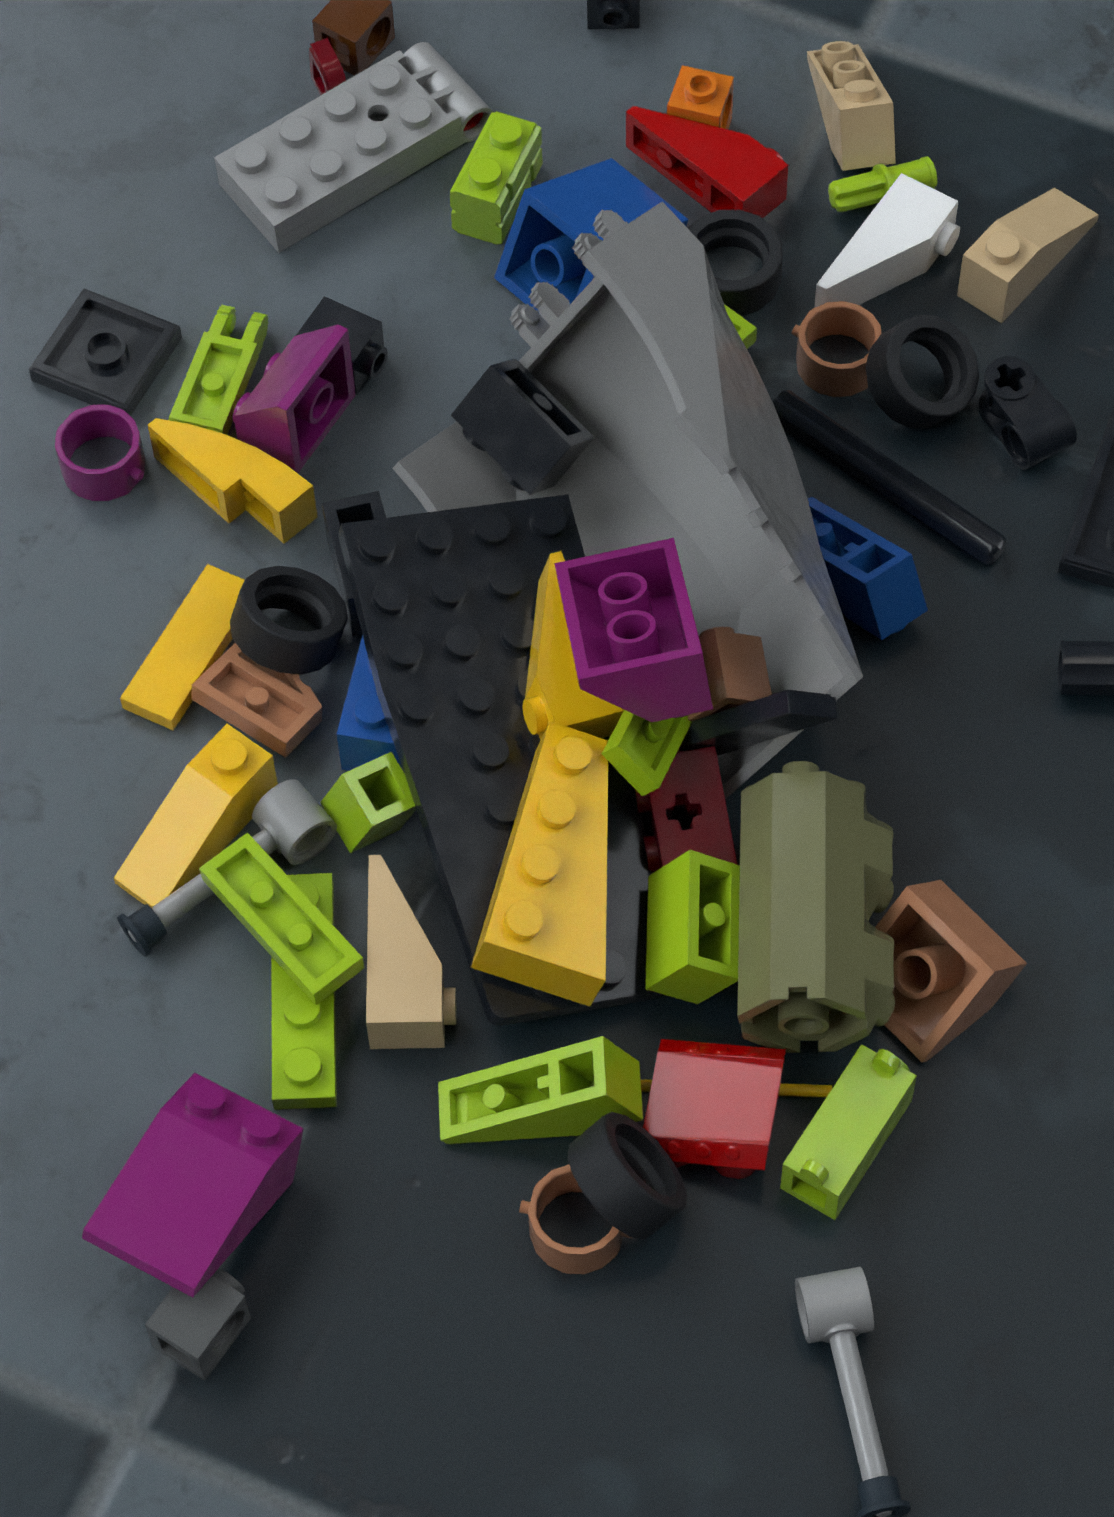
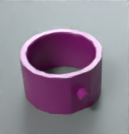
M90 405L72 412L58 427L55 437V450L66 486L77 496L91 501H110L130 493L143 478L145 455L140 432L135 420L124 410L111 405ZM98 437H114L125 441L131 446L123 459L115 465L103 469H87L75 465L70 460L78 447L86 441Z

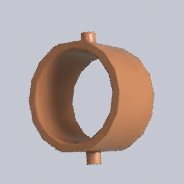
M845 301L827 302L813 308L808 312L801 325H795L792 330V335L798 337L796 354L798 374L807 386L820 394L832 397L852 396L868 388L865 368L868 354L853 363L835 364L824 361L813 354L809 346L815 340L824 336L841 334L855 338L864 344L869 351L882 334L881 326L871 312L860 305Z
M569 1164L551 1170L538 1181L534 1187L531 1201H521L519 1213L528 1214L529 1233L534 1249L548 1266L566 1274H587L603 1268L617 1256L623 1237H633H629L612 1226L610 1232L597 1243L585 1247H566L553 1241L542 1230L539 1218L546 1205L557 1196L569 1192H582Z

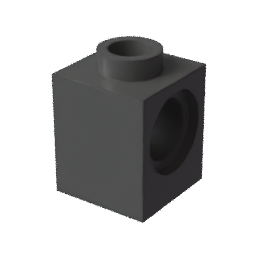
M219 1268L194 1298L172 1287L145 1323L152 1347L205 1381L251 1319L246 1298L243 1295L245 1292L244 1287L233 1276Z

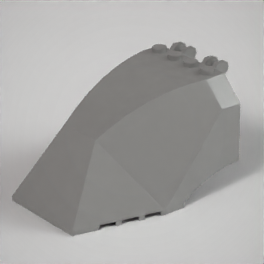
M663 201L630 223L623 221V217H620L617 212H613L612 209L605 211L602 209L595 217L592 226L595 227L594 231L603 240H600L597 235L595 236L591 232L581 233L575 239V244L572 247L575 251L574 254L578 256V259L582 260V264L593 274L594 279L571 304L562 293L558 292V289L553 284L537 282L531 289L532 292L528 297L531 299L530 303L534 306L531 307L528 303L518 304L511 311L512 314L509 318L511 325L514 326L515 330L519 331V335L531 347L519 362L595 437L554 487L532 495L511 485L503 476L502 467L486 451L477 449L467 441L462 433L463 427L457 421L398 461L392 469L414 493L427 512L568 494L585 557L674 538L698 636L703 631L714 627H731L735 633L759 636L762 640L772 695L785 690L831 694V697H836L837 701L863 677L820 550L809 502L792 449L759 372L726 312L704 246ZM804 729L717 756L725 799Z

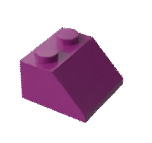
M334 325L296 335L282 353H275L267 363L261 381L252 393L247 392L239 399L234 409L233 422L235 423L237 439L262 450L299 473L356 396L348 329L341 325Z

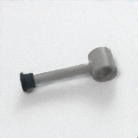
M296 779L283 781L271 788L258 801L252 813L254 822L261 829L260 832L253 836V839L268 855L273 851L279 854L282 853L289 863L294 865L302 864L317 856L328 846L336 833L337 825L301 782ZM199 874L152 908L145 904L128 917L122 913L117 917V920L131 943L146 957L151 954L149 947L167 935V926L213 895L214 892L206 885L201 878V874Z
M859 1266L796 1278L795 1293L797 1307L807 1343L823 1341L830 1343L863 1480V1482L857 1485L862 1509L857 1512V1517L904 1516L911 1511L910 1503L907 1500L901 1499L897 1478L889 1476L856 1337L859 1334L874 1331L873 1308L865 1274Z

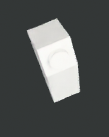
M901 173L816 284L815 307L827 302L839 301L860 305L926 273L939 254L947 256L951 252L958 239L960 226L955 224L958 200Z

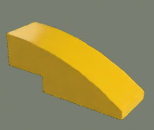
M155 418L148 424L154 457L227 523H231L244 511H247L285 544L318 517L313 485L289 466L262 450L226 434L188 423Z

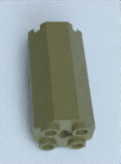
M809 761L789 762L783 766L782 773H772L741 791L739 1024L741 1023L743 1039L767 1048L786 1049V1053L800 1052V1041L817 1040L818 1052L838 1051L869 1036L874 1026L879 1027L886 1024L895 1007V998L892 993L894 989V939L889 934L877 930L868 922L872 913L883 912L893 897L894 885L891 881L893 876V829L887 823L877 820L868 813L864 784L846 780L827 771H819V767Z

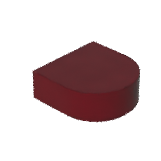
M328 38L311 43L309 48L311 79L321 96L345 82L346 76Z

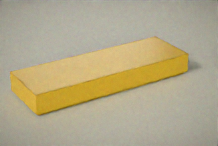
M206 565L121 695L120 701L123 709L174 731L193 701L192 684L222 656L233 639L230 619L239 591L245 581L244 579L212 565Z

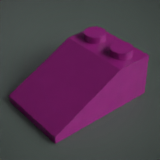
M194 1072L159 1110L84 1227L82 1239L194 1298L292 1184L304 1128Z

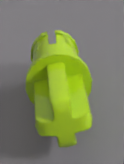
M928 156L890 167L880 163L874 165L871 172L832 181L828 185L830 204L838 212L877 204L901 173L935 189L937 187V173L934 163Z

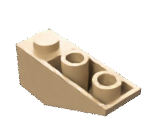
M835 41L823 45L820 50L807 51V60L830 147L842 171L874 167V165L880 163L884 165L895 164L893 101L859 44L853 45L845 41Z

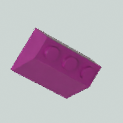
M674 538L554 563L581 690L650 722L684 717L689 714L713 709L703 652Z

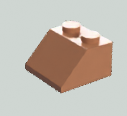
M942 880L906 886L875 927L877 930L889 934L894 939V989L892 993L895 998V1007L888 1022L884 1025L922 1063L930 1060L988 1012L1027 964Z

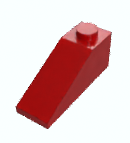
M632 106L626 111V147L711 213L718 210H743L764 218L786 200L789 165L777 151L764 147L750 135L637 106Z

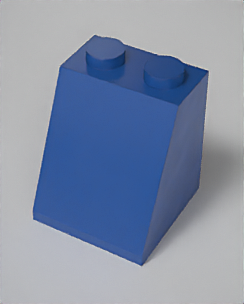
M610 158L524 189L494 278L523 303H528L531 307L534 305L530 303L531 299L528 297L532 292L531 289L537 282L553 284L558 289V292L562 293L571 304L594 279L593 274L582 264V260L578 259V256L574 254L575 251L572 247L575 244V239L581 233L591 232L593 235H597L600 240H603L594 231L595 227L592 226L595 217L602 209L604 211L612 209L613 212H617L620 217H623V221L630 223L663 201L685 226L689 219L614 159Z

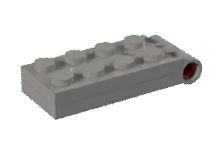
M420 42L410 47L404 54L400 50L396 51L214 157L219 185L276 251L280 253L465 142H472L478 139L493 111L430 43Z

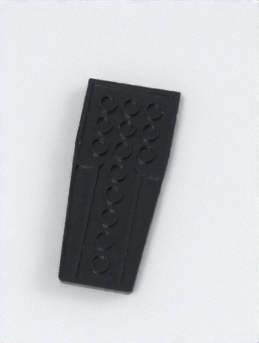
M569 495L342 523L338 537L377 696L489 1022L496 1026H504L660 998L663 994L646 990L648 876L652 874V871L648 869L647 855L642 839L645 836L641 814L637 813L634 788L609 761L606 981L591 1006L589 1007L471 968L534 754L540 742L539 735L531 734L527 728L522 708L526 693L538 582L551 553L561 551L565 561L585 557Z

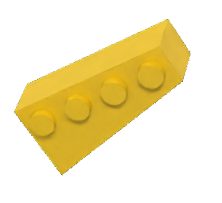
M549 721L534 754L471 968L590 1007L606 981L608 760L601 753L608 740Z

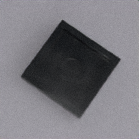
M83 289L30 366L31 381L90 405H111L120 408L131 416L182 339L181 328L179 325Z

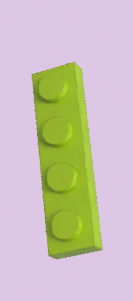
M332 873L287 875L334 926V882ZM271 956L274 1110L337 1107L335 991L315 1005Z

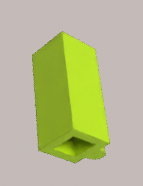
M861 1044L784 1161L780 1189L836 1220L912 1102L917 1075L910 1072L908 1066L892 1052L879 1049L876 1053Z

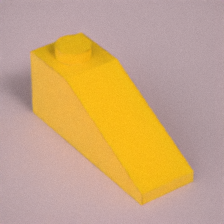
M561 551L551 553L538 582L526 693L522 705L525 723L530 733L533 735L538 734L540 740L549 721L605 738L611 736L624 709L580 689L554 564L563 562L565 559Z
M227 723L186 765L114 876L115 884L142 904H147L152 908L199 875V868L223 851L253 819L252 813L258 801L278 784L273 755Z

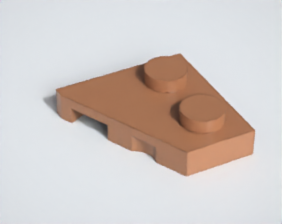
M236 643L192 684L193 701L285 758L322 722V705L311 687L301 681L299 674L279 673L263 667L242 653Z

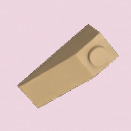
M1053 188L997 219L963 254L957 296L998 322L1003 323L1095 225L1099 214L1058 189Z
M369 855L366 1026L370 1049L445 1048V1025H456L457 1022L456 987L444 988L442 963L381 855Z

